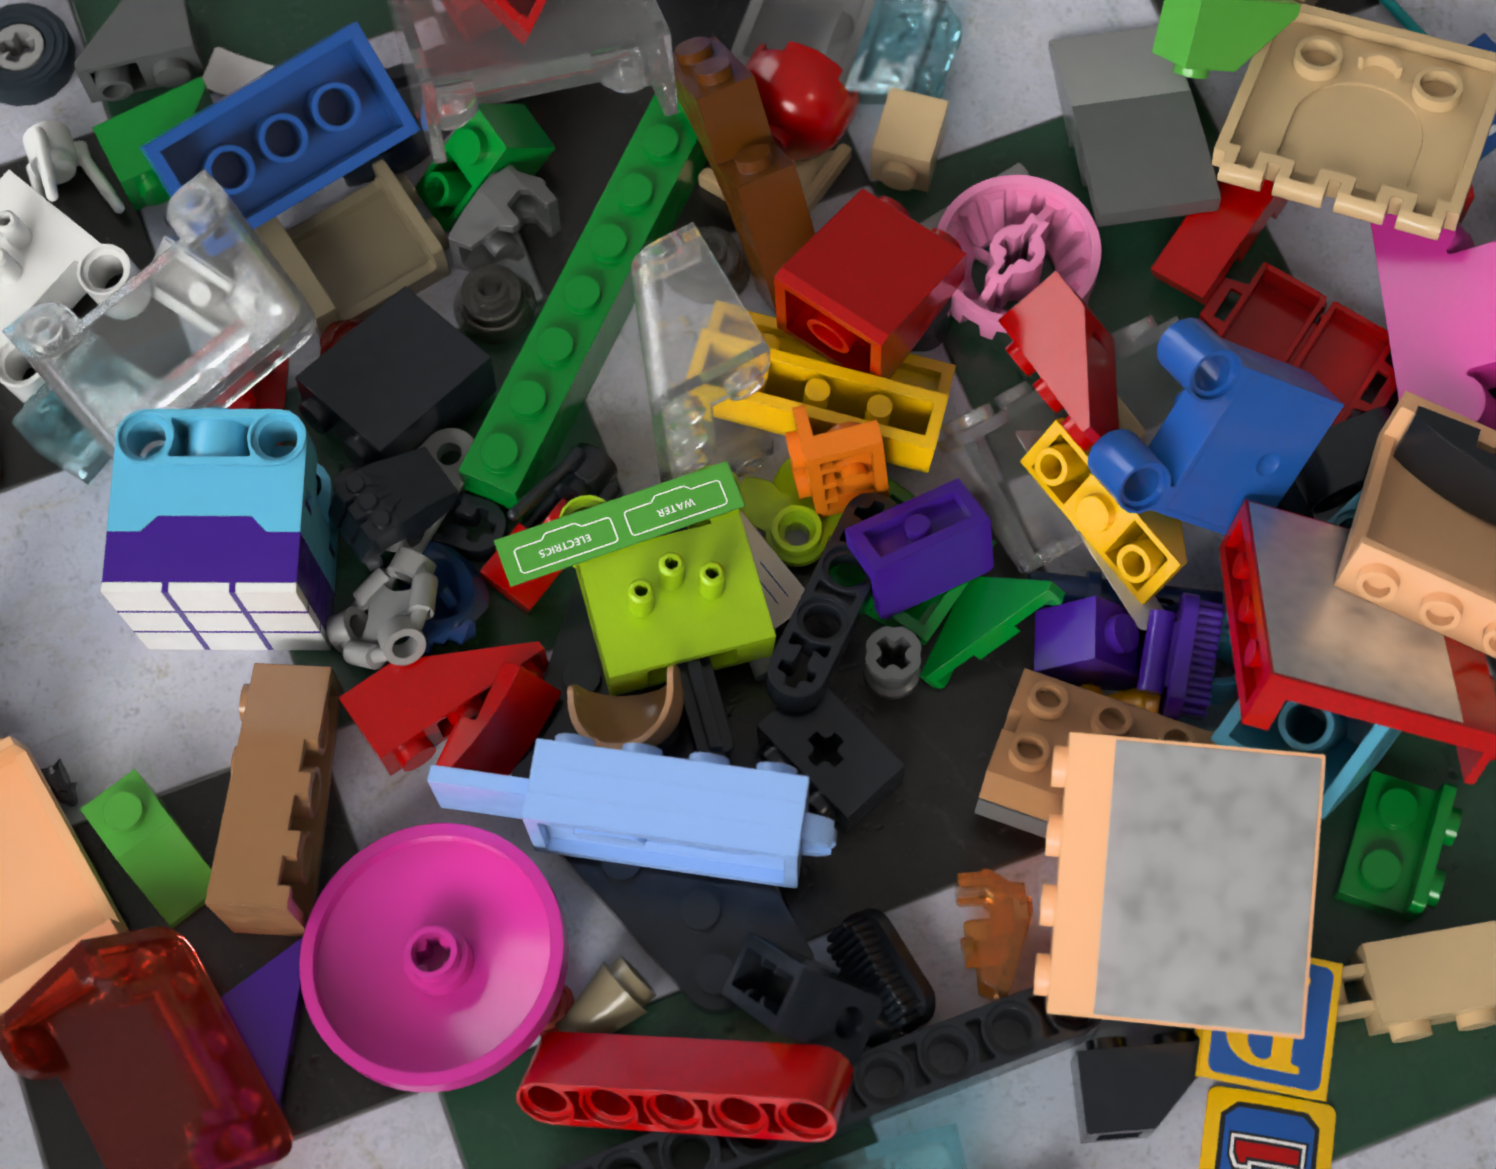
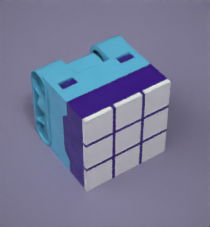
M220 407L201 409H143L129 414L118 425L115 434L101 593L149 650H331L326 623L334 612L339 528L334 525L328 516V510L334 495V484L326 469L317 463L316 447L301 419L294 413L281 409H228ZM153 441H165L164 446H156L146 454V457H140L146 445ZM283 441L297 442L296 447L276 446ZM317 487L321 488L320 494L318 496Z

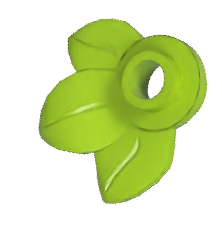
M789 457L776 473L773 483L756 477H744L742 479V499L745 506L741 508V511L756 529L765 534L766 542L785 565L801 567L815 562L822 556L828 544V539L831 538L843 513L820 518L814 510L811 496L799 499ZM795 530L803 531L809 537L806 543L799 546L791 545L785 538L788 533Z

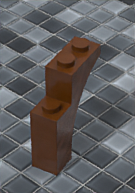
M715 35L710 38H691L680 43L675 48V52L659 58L663 73L683 108L712 168L740 238L756 290L776 314L774 276L815 235L796 166L773 141L754 75Z

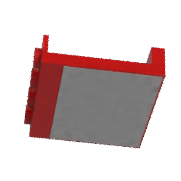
M1245 499L1219 546L1242 724L1268 730L1286 700L1456 745L1464 783L1474 785L1489 761L1496 760L1495 680L1490 675L1485 653L1334 586L1350 528Z

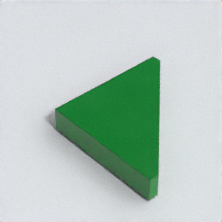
M983 576L970 580L956 600L919 677L933 688H944L955 668L973 655L979 660L984 658L1021 631L1017 624L1043 605H1061L1065 592L1052 581Z

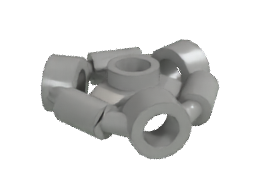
M399 547L387 568L384 566L377 568L352 593L355 600L350 607L328 618L326 623L328 638L333 647L343 653L344 660L348 664L378 670L387 661L395 665L405 666L414 663L422 656L426 648V640L422 628L425 620L432 618L434 615L438 589V578L433 575L437 566L433 561L415 550ZM397 579L411 585L409 590L392 591V588L398 583ZM404 636H410L403 644L393 645L396 640Z

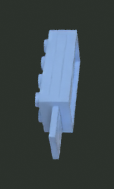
M572 733L557 734L555 741L536 739L529 779L430 765L427 780L441 808L523 819L533 847L537 852L795 889L798 888L802 855H831V849L836 846L838 834L834 828V820L809 813V776L797 775V769L793 766L778 762H760L757 764L756 769L729 765L730 760L728 758L707 752L691 753L689 760L662 756L663 751L661 749L643 743H625L622 745V750L596 747V742L593 739Z

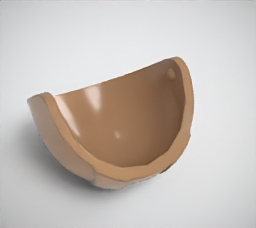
M677 665L668 666L667 685L659 690L640 695H603L590 692L577 684L569 685L567 689L569 716L574 728L579 735L593 739L596 742V747L622 750V745L625 743H643L656 747L673 732L683 711L684 689L680 669Z

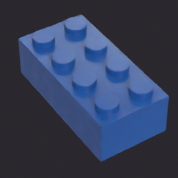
M356 21L331 33L142 144L139 148L203 251L212 255L421 129Z

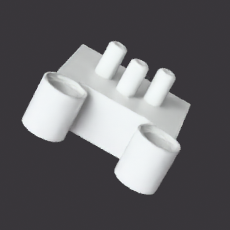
M8 170L0 179V382L26 405L34 408H44L53 405L61 399L67 389L68 375L61 362L41 342L86 293L94 299L105 313L113 317L125 318L135 315L143 309L149 299L150 286L148 279L122 248L114 244H101L37 191L12 171ZM123 274L119 283L105 289L107 282L112 277ZM39 364L37 372L31 378L22 381L26 370L32 365Z

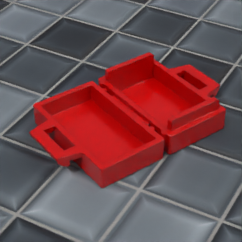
M1266 262L1262 263L1249 284L1224 277L1199 314L1200 320L1206 323L1220 338L1310 372L1344 404L1331 426L1348 420L1353 411L1365 413L1378 407H1385L1397 388L1394 369L1385 361L1391 352L1387 329L1336 301L1332 302L1327 312L1323 314L1327 306L1326 295ZM1233 291L1241 297L1223 322L1216 318L1215 315L1230 292ZM1319 314H1321L1317 324L1314 323ZM1379 373L1388 379L1372 404H1369L1361 398L1376 374Z

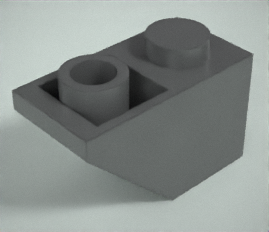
M122 0L74 62L76 74L91 103L104 100L119 101L133 93L159 87H178L189 80L200 76L203 77L205 72L195 21L187 0Z

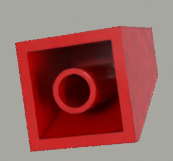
M862 188L774 276L777 328L834 365L891 379L964 280L967 253L962 251L959 242L947 232L938 228H933L930 231L911 219L908 211L896 200L888 196H880L878 198Z

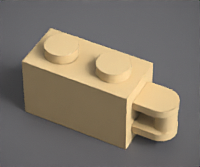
M1495 920L1363 943L1349 957L1351 965L1343 967L1336 1023L1364 1018L1369 1036L1390 1033L1392 1042L1400 1043L1432 1035L1431 1025L1456 1021L1459 1031L1475 1030L1496 1024ZM1343 983H1356L1360 1002L1348 1004Z

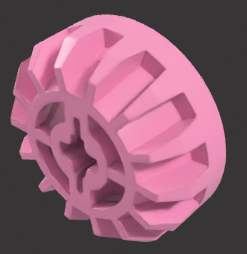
M1005 175L990 178L973 185L961 193L948 206L937 228L954 237L961 245L962 251L967 253L964 280L951 296V315L959 323L969 319L979 325L980 336L993 340L996 331L1007 333L998 321L1008 312V310H1003V307L1008 301L1022 300L1040 285L1045 253L1051 259L1055 271L1063 277L1088 305L1099 272L1101 241L1091 214L1072 193L1042 178L1027 175ZM990 245L989 252L985 251L984 248ZM975 259L987 265L985 285L981 295L977 292L972 280L971 270Z

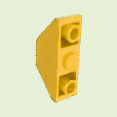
M1065 418L1056 419L1020 462L1137 600L1144 605L1150 602L1187 563L1182 521L1151 510L1136 514L1128 513L1122 509L1091 474L1088 468V455L1091 448L1086 452L1083 451L1061 425L1060 422Z

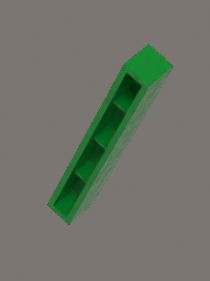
M665 76L458 470L467 494L494 502L505 515L523 495L549 473L698 180V175L708 161L683 108L667 83ZM528 509L517 520L523 521L530 509Z

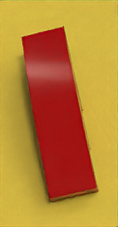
M1265 180L1261 191L1257 192L1217 181L1221 196L1218 211L1187 215L1151 267L1153 276L1201 304L1206 305L1234 261L1238 260L1241 262L1270 217L1277 219L1289 201L1271 195L1274 182Z

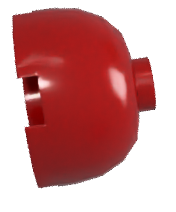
M790 41L784 50H768L766 43L758 46L745 65L755 77L773 141L791 160L805 161L817 158L828 152L848 130L858 112L859 96L857 91L849 94L846 87L839 81L843 69L818 50Z

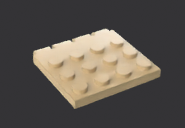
M1299 3L1301 7L1298 17L1260 49L1250 61L1214 147L1211 165L1220 167L1217 181L1260 192L1264 181L1269 180L1274 182L1272 196L1321 209L1326 196L1335 198L1332 212L1381 226L1386 214L1390 213L1397 215L1394 229L1436 241L1439 239L1442 228L1455 231L1496 115V53Z

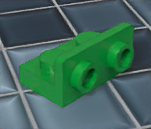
M1372 770L1366 779L1333 898L1411 923L1421 914L1426 906L1434 909L1440 898L1446 877V870L1437 868L1442 845L1451 847L1462 819L1463 810L1453 806L1458 786L1444 782L1436 791Z

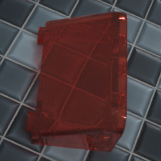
M150 927L80 940L0 1017V1051L9 1067L21 1076L31 1080L60 1077L106 1169H272L289 1155L292 1148V1133L289 1125L197 953L188 940L177 931L167 927Z

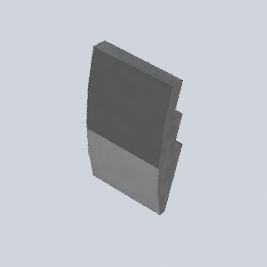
M1158 26L1049 40L1048 48L1069 147L1075 148L1083 187L1088 186L1097 227L1218 211L1221 196L1214 168L1211 165L1212 160L1187 78L1172 71L1173 62L1152 53Z

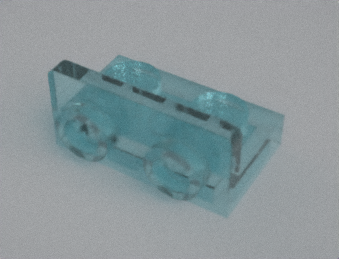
M876 0L845 85L849 94L857 91L859 96L858 104H885L890 87L939 99L942 98L949 66L954 52L959 49L962 41L961 22L946 0Z

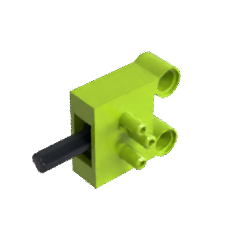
M713 465L703 466V467H701V468L695 470L694 472L699 471V470L704 469V468H707V467H710V466H713ZM732 472L742 497V485L737 475ZM593 495L576 497L562 508L559 518L605 503L606 501ZM741 508L689 525L687 530L655 537L573 565L577 572L609 694L615 696L667 683V667L677 665L680 669L684 689L683 708L696 752H707L721 756L732 752L735 743L714 671L772 656L776 639L741 519Z

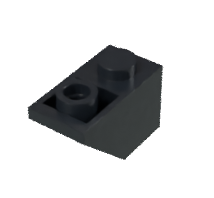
M1182 1030L1159 1033L1153 1036L1154 1044L1129 1047H1127L1126 1037L1109 1036L1087 1040L1085 1042L1086 1050L1076 1051L1070 1062L1080 1144L1149 1138L1198 1077L1195 1076L1200 1041H1195L1194 1032Z

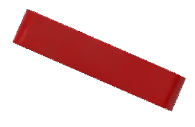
M557 1031L549 1032L541 1037L518 1088L516 1099L521 1109L531 1118L553 1125L819 1142L831 1138L837 1130L853 1079V1067L849 1060L840 1052L819 1045Z

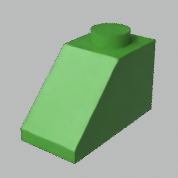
M1164 0L1152 53L1173 62V72L1190 78L1207 79L1210 70L1235 72L1298 17L1301 4L1292 0Z
M136 769L129 772L80 808L115 859L170 927L174 928L205 905L212 871L211 866L155 790Z

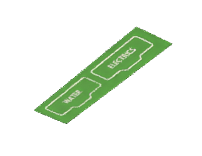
M725 461L494 540L510 587L742 508L745 504L729 464Z

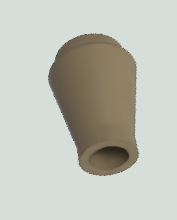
M620 955L610 965L605 962L601 964L567 1014L555 1026L558 1031L612 1034L649 1012L645 1005L657 994L643 976Z

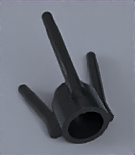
M579 443L571 448L560 464L508 510L507 516L511 520H517L528 509H531L539 502L521 522L524 527L529 529L537 526L562 498L568 502L584 495H593L604 499L606 502L617 499L621 490L611 483L618 473L617 466L611 457L601 449L588 443Z

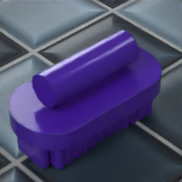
M1183 592L1176 614L1159 609H1151L1149 611L1137 691L1150 695H1163L1161 715L1175 720H1179L1180 716L1202 720L1207 716L1208 711L1206 709L1210 706V691L1213 689L1215 659L1218 656L1216 651L1219 649V635L1222 632L1220 627L1223 625L1222 618L1224 617L1223 611L1225 608L1223 604L1200 600V595Z

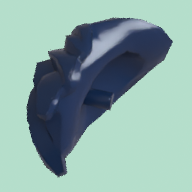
M431 540L422 555L429 558L437 566L433 575L438 578V589L434 615L432 618L425 620L422 628L426 640V648L423 653L425 656L431 655V648L434 643L445 647L451 642L461 647L467 641L477 637L475 624L479 622L489 603V593L484 579L472 563L452 546ZM398 579L399 591L411 588V585Z

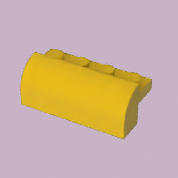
M716 302L707 331L702 330L685 384L683 408L785 436V432L796 430L792 408L801 405L806 407L813 436L826 433L830 428L840 423L858 422L862 424L877 420L883 439L886 463L928 474L946 410L956 365L909 353L891 379L832 364L778 329L775 317Z

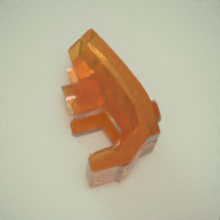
M984 868L980 872L957 874L955 887L956 905L958 907L982 906L990 915V918L968 920L963 923V933L966 937L960 939V948L963 952L965 969L975 968L978 995L994 1002L1010 994L1023 944L1030 927L1031 916H1033L1032 899L1026 896L1024 882H1011L992 870Z

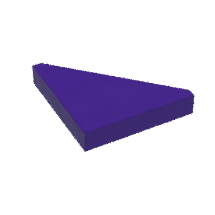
M303 938L292 944L200 1012L267 1110L273 1115L280 1111L283 1106L281 1099L301 1010L300 952Z

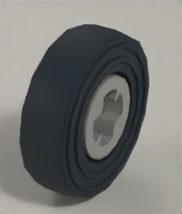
M28 2L7 4L1 7L0 102L12 106L36 105L54 97L69 82L75 69L76 48L64 22L48 8ZM24 47H30L32 53H24L19 62L13 61L11 56H19L23 52Z

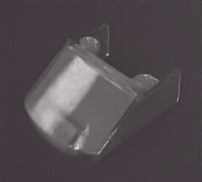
M387 0L416 119H420L434 165L447 162L442 130H455L464 126L478 112V103L495 104L600 82L602 85L618 93H633L641 90L643 87L652 85L665 116L678 114L671 33L656 0H547L524 46L480 0Z

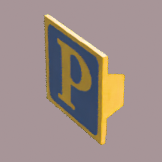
M1310 957L1304 1039L1195 1028L1194 1033L1200 1038L1195 1076L1326 1101L1343 964Z

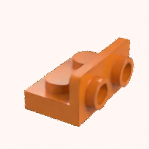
M805 405L792 408L796 430L785 432L784 434L799 499L811 496L815 512L820 518L843 513L848 503L863 493L874 492L884 494L890 498L884 444L877 420L862 424L858 422H844L833 426L826 433L813 436Z

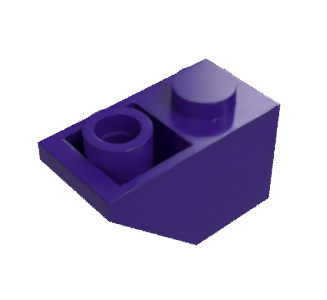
M1097 595L1037 610L1035 615L1034 671L1076 686L1092 682L1100 686L1102 690L1119 691L1135 688L1138 684L1146 630H1141L1137 627L1134 619L1125 607Z

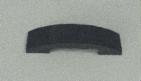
M1418 405L1395 448L1393 457L1411 474L1443 498L1465 511L1496 525V455L1476 447L1481 429Z

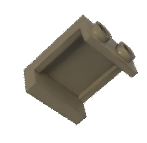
M383 158L372 164L376 176L373 182L287 231L277 216L255 229L267 257L325 346L348 334L403 287L406 286L414 294H417L450 275L444 253L450 249V245L443 228L434 216L424 220L415 207L421 203V200L412 182L403 171L394 175Z

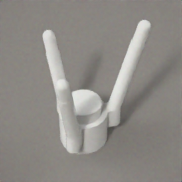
M43 121L33 125L25 132L23 145L29 160L26 170L31 187L45 199L47 197L49 201H56L59 196L57 184L69 181L75 175L76 167L81 166L113 211L118 214L124 212V204L91 158L87 143L84 141L73 142L70 130L65 124L58 121Z

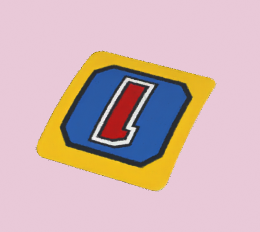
M1214 1086L1207 1094L1199 1169H1331L1336 1112L1330 1105L1244 1089Z

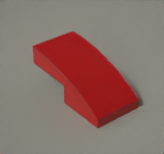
M503 661L477 719L458 716L436 766L508 776L539 735L561 691L524 667Z

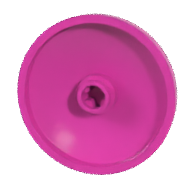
M432 823L402 829L380 838L355 854L330 879L318 897L307 921L301 943L300 982L304 1002L313 1025L326 1044L342 1060L365 1077L388 1087L411 1092H441L466 1087L496 1074L515 1061L532 1045L551 1019L559 1003L568 970L569 939L566 920L552 886L537 865L523 851L501 836L481 828L455 823Z

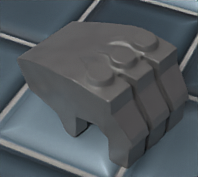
M512 165L489 175L470 200L448 236L455 267L478 275L505 258L520 261L525 257L524 248L514 236L524 224L536 223L549 237L557 234L561 230L558 200L547 188L545 180L518 172Z

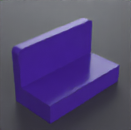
M959 478L845 529L847 547L871 579L874 607L881 619L892 617L991 571L994 567L991 519Z

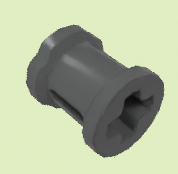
M884 626L873 632L866 642V657L863 667L864 681L870 691L880 698L888 700L902 699L911 694L918 685L921 674L920 654L922 646L917 636L907 628ZM885 656L889 661L893 662L902 657L904 659V668L901 670L898 666L891 664L884 669L881 667V658Z

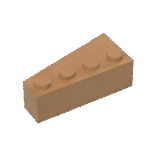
M254 663L250 684L245 683L242 686L239 701V714L242 725L238 744L232 753L231 778L205 904L234 933L303 937L307 921L316 903L341 705L338 697L342 695L343 689L332 667Z

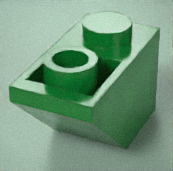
M474 103L414 188L428 210L439 222L444 232H451L462 212L489 175L512 165L518 172L535 176L556 147L524 104Z

